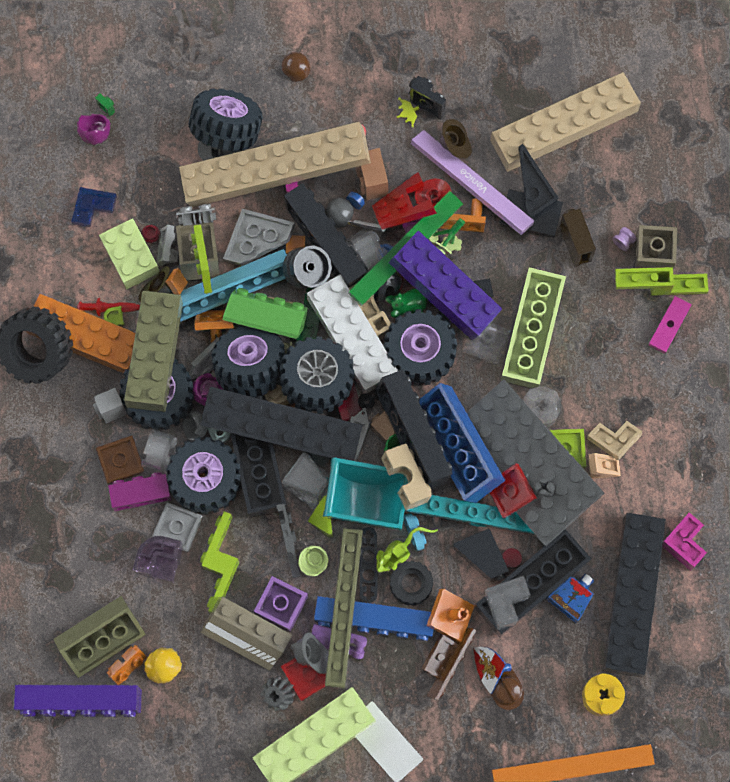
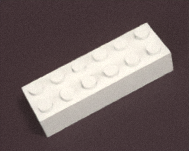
M338 275L308 292L307 300L333 340V343L341 344L343 346L342 350H347L350 354L349 359H352L354 364V378L365 394L376 389L382 377L398 370L391 364L393 361L391 358L388 359L387 351L358 303L348 294L350 290L341 275Z

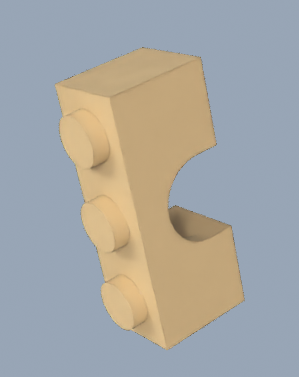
M373 295L362 307L360 305L359 307L379 340L385 338L386 332H389L388 327L391 322L384 311H380Z
M407 444L385 451L381 459L389 476L400 473L408 479V484L402 486L398 492L405 509L409 510L427 503L431 497V488L425 483L423 472L415 463L413 451L408 448Z

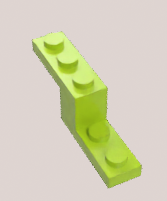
M673 267L615 269L616 289H650L651 295L708 294L709 292L707 274L673 275Z
M225 511L222 516H218L215 524L217 527L216 532L210 535L208 540L210 546L207 552H203L200 560L203 569L222 576V578H218L214 589H216L214 597L211 596L208 601L209 613L213 610L219 597L225 598L239 564L238 558L219 551L233 518L230 513Z

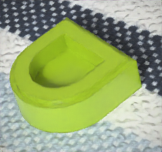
M121 306L107 309L104 313V320L118 326L125 325Z

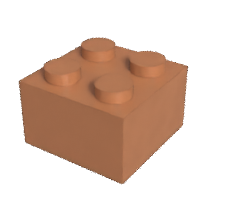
M380 148L368 150L370 164L355 167L357 178L360 180V191L362 195L365 194L366 201L381 198L388 194V179Z

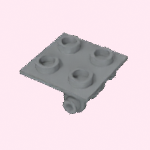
M211 204L199 205V209H192V206L181 207L180 211L176 213V215L182 214V217H178L179 225L183 224V226L193 225L191 214H193L194 225L196 224L195 213L199 214L200 224H202L201 213L204 223H212L213 220H217L216 213H212L215 207H211Z

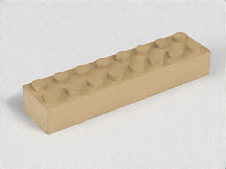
M623 72L492 132L491 143L508 172L520 166L518 151L520 145L524 144L532 158L537 159L638 112L641 102Z

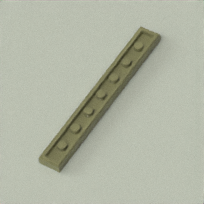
M343 528L325 686L345 688L363 530Z

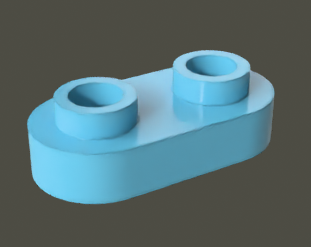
M411 513L404 515L403 521L409 534L419 526V521L416 515ZM419 531L413 534L411 541L415 550L424 549V544H427L424 534Z

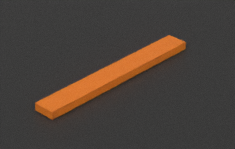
M649 744L492 770L494 782H552L655 765L652 747Z

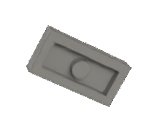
M166 225L160 231L157 265L163 266L166 263L175 264L178 262L179 251L171 248L176 236L174 233L175 226Z

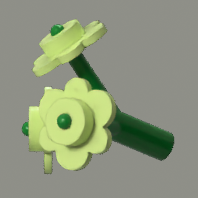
M459 218L450 229L436 231L428 240L444 255L445 253L451 255V251L461 250L462 240L458 239L455 234L465 224L464 220ZM449 233L447 237L443 238L441 244L437 242L439 239L438 235Z

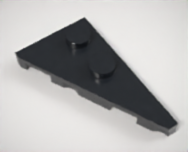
M524 144L518 147L526 213L531 218L558 200L559 197Z

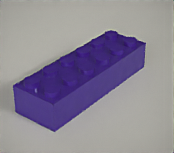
M419 231L388 262L471 340L478 337L502 310L494 300Z
M15 685L14 710L20 712V715L24 717H35L36 713H40L43 717H55L56 713H60L63 717H76V713H80L83 717H96V714H101L103 717H116V714L124 715L123 717H136V714H141L142 689L137 685Z

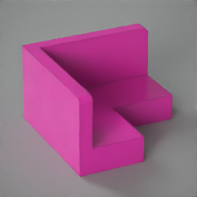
M689 512L664 540L662 547L691 571L707 552L692 540L704 524Z

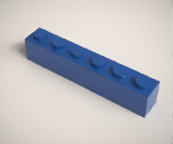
M317 597L315 623L324 627L332 625L335 598ZM355 601L352 628H357L358 632L369 633V630L377 631L378 635L383 636L394 633L399 638L415 636L416 640L428 641V638L432 639L433 629L427 626L431 612Z

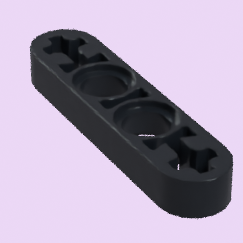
M366 527L362 529L360 552V599L364 603L372 604L378 596L377 532L371 527ZM366 532H370L371 535H374V538L370 539V546L362 548V545L366 546V538H363V536L366 535ZM365 551H371V552H373V554H374L373 560H371V561H366V560H364V558H363L364 552H365ZM366 570L373 571L374 578L368 581L363 578V573ZM363 583L367 585L375 584V586H371V593L374 594V596H371V600H367V597L363 596L367 592V586L363 587Z

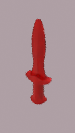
M100 298L97 299L96 303H83L80 301L77 304V309L81 311H96L98 316H101L100 313L105 312L107 309L121 306L122 312H132L140 309L138 304L128 302L105 303L100 301Z

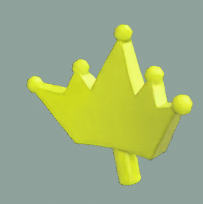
M398 98L402 103L399 109L402 108L403 111L397 118H407L405 122H411V127H414V122L417 118L415 111L419 110V107L413 108L411 102Z

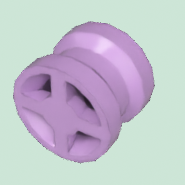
M623 227L620 233L615 235L612 240L618 248L627 251L629 245L636 241V236L629 229Z

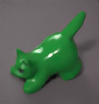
M416 288L410 289L404 294L399 293L398 295L387 296L385 299L393 307L391 312L393 318H397L399 315L402 316L408 311H411V314H413L416 309H421V313H424V309L427 307V298Z

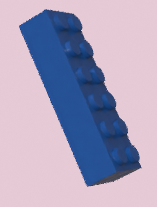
M439 383L419 399L421 408L427 413L429 425L435 430V438L444 449V457L452 466L451 478L464 501L477 503L505 481L504 477L452 386Z

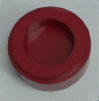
M515 548L507 549L502 555L507 568L510 569L518 567L522 561L521 553Z

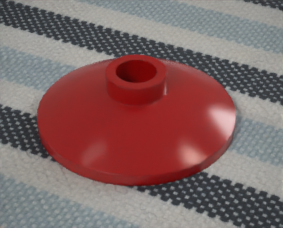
M442 179L426 180L423 182L425 186L416 190L415 201L418 205L430 199L433 206H435L451 191L450 185Z

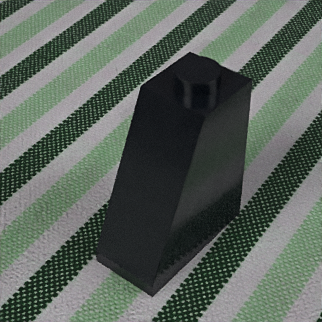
M490 528L453 543L454 551L489 582L495 580L496 583L506 578L505 575L508 574L509 570Z

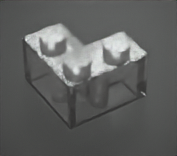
M361 230L345 242L349 247L352 246L355 249L356 257L359 261H363L366 264L368 273L388 252L384 247L381 248L378 243L380 239L375 231Z
M524 576L487 588L484 592L498 630L518 623L519 620L513 604L530 597Z

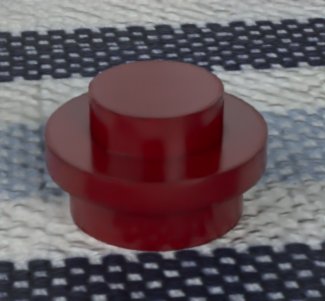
M147 225L142 229L141 235L145 242L154 243L159 239L160 231L155 225Z

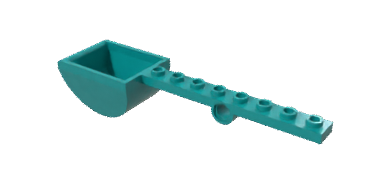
M332 458L331 471L323 517L401 530L404 511L467 522L477 527L490 526L534 534L516 512L503 518L498 508L491 505L431 495L427 503L406 510L398 495L401 487L408 484L406 476L400 473L389 476L384 466L340 458Z

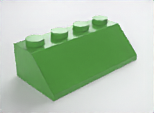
M238 288L231 293L222 320L297 339L304 329L308 307H304L302 303H288L282 298L275 297L272 299L263 293L252 294L248 293L246 289Z

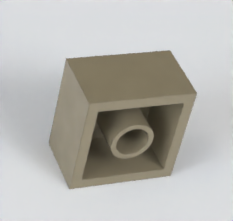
M639 225L636 232L635 268L673 267L674 269L676 265L677 227Z

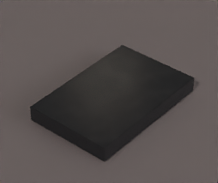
M509 189L507 199L527 214L524 192ZM556 200L531 217L534 223L526 231L554 238L563 202ZM501 219L500 225L512 228Z

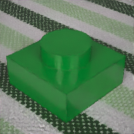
M99 93L95 97L96 103L111 117L115 113L114 102L108 96L104 97Z

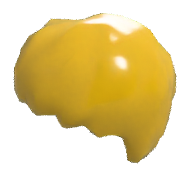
M158 648L149 654L145 661L144 670L151 681L157 684L167 683L177 676L182 664L175 650L172 648Z

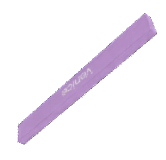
M423 130L411 140V144L520 235L533 225V219L460 159L444 149L426 131Z

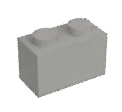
M116 388L94 396L96 401L93 404L99 418H103L106 423L127 415Z

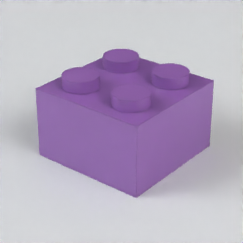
M272 576L254 613L260 618L291 632L308 599V594Z

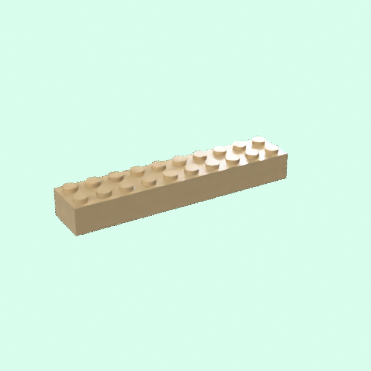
M360 122L179 168L185 201L188 205L196 207L370 164L371 161L364 127Z

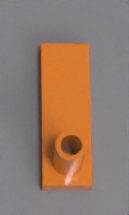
M477 198L472 199L471 215L453 214L440 228L450 229L461 218L465 224L460 230L484 232L486 217L482 216L483 203Z

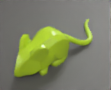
M417 527L409 533L405 542L395 540L390 543L385 552L380 550L377 553V571L395 570L399 562L403 563L408 559L410 553L407 546L416 531L434 533L438 530Z

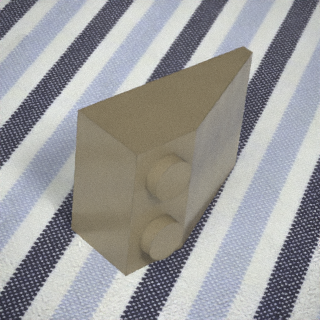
M213 222L195 224L202 227L210 278L219 276L214 224ZM194 224L176 226L180 269L186 280L202 279V276L198 275L196 264H199V260H195L194 249L197 246L192 245L191 234L194 233Z

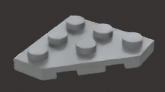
M242 209L223 260L243 266L290 241L295 223Z

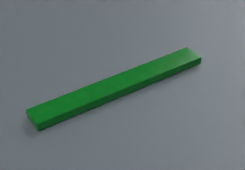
M449 191L434 206L437 214L422 218L348 294L362 307L397 271L388 262L417 231L429 239L463 203Z

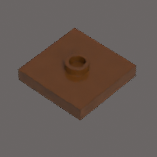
M132 435L96 448L108 485L114 481L124 480L145 472Z

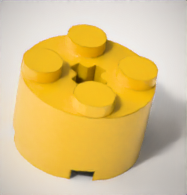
M599 674L592 677L585 684L582 691L585 708L595 716H609L622 706L625 698V690L621 682L609 674ZM599 691L601 693L605 691L607 693V698H604L603 700L600 699L601 694L599 693Z

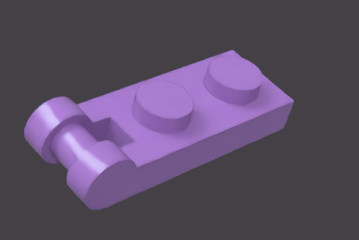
M314 624L312 634L329 650L331 628ZM351 633L350 644L354 643L356 647L350 646L349 655L356 659H362L364 657L363 648L367 644V638Z

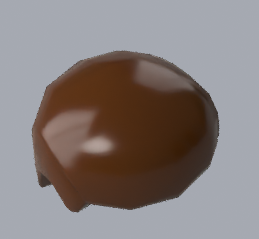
M292 52L285 56L281 63L284 75L288 76L293 82L304 80L311 72L310 63L302 53Z

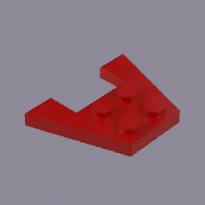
M419 172L372 205L382 230L437 214L430 199L414 207L408 194L425 186Z

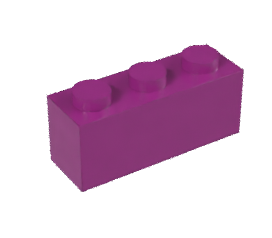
M158 472L151 474V477L147 478L138 476L132 478V481H114L112 485H108L112 509L116 512L172 500L166 480L167 475Z

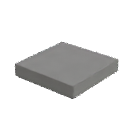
M166 502L152 539L189 552L203 516Z

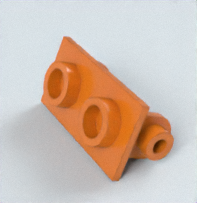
M136 645L130 646L122 655V658L125 660L123 663L117 659L108 668L107 674L118 685L125 681L147 658Z

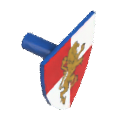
M488 647L474 648L477 672L486 689L492 694L502 673L511 671V664L505 663L496 651Z

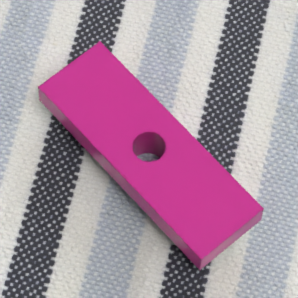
M675 296L648 345L665 354L692 304Z

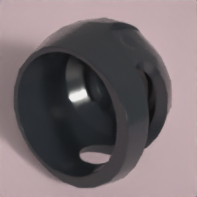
M396 271L374 294L375 300H383L386 288L391 296L396 295L402 289L403 276Z

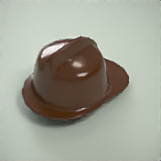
M512 669L502 673L491 694L495 703L506 710L517 708L524 699L523 686Z

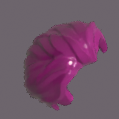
M202 374L193 382L192 394L194 399L204 406L210 387L222 389L221 385L216 381V377L212 374Z

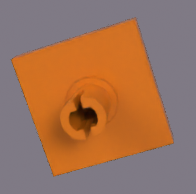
M209 310L196 315L195 330H210V341L212 343L216 339V334L217 337L222 336V329L234 328V323L222 320L225 310Z
M439 589L427 626L456 642H462L474 605L445 589Z

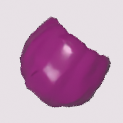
M101 114L80 115L77 122L78 135L88 144H101L107 140L110 134V121Z

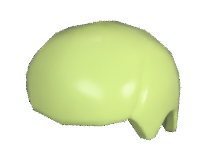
M311 545L300 553L298 565L304 574L318 576L327 568L329 558L323 548Z

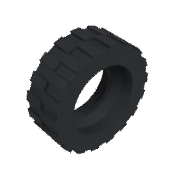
M411 560L399 564L393 570L390 577V589L393 596L400 603L408 606L423 603L424 600L429 598L433 589L431 571L419 561ZM407 574L419 576L421 579L420 589L414 593L405 591L402 587L404 576Z

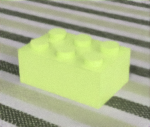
M133 218L99 235L126 290L160 272Z

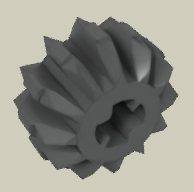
M281 676L271 677L263 684L262 688L264 690L260 695L265 697L263 699L264 703H269L268 709L274 707L275 711L285 710L293 703L294 699L292 697L295 696V692L291 691L293 685L287 684L288 679L282 680Z

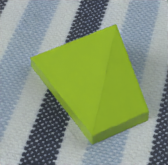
M324 496L308 519V522L331 538L333 537L331 518L323 517L327 496Z

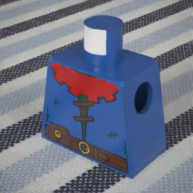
M584 574L579 581L574 577H570L548 597L547 601L576 624L593 596V593L588 588L594 580L587 574Z

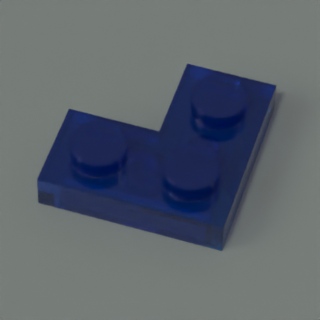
M80 187L71 220L72 224L91 227L95 210L113 213L117 199L116 193Z

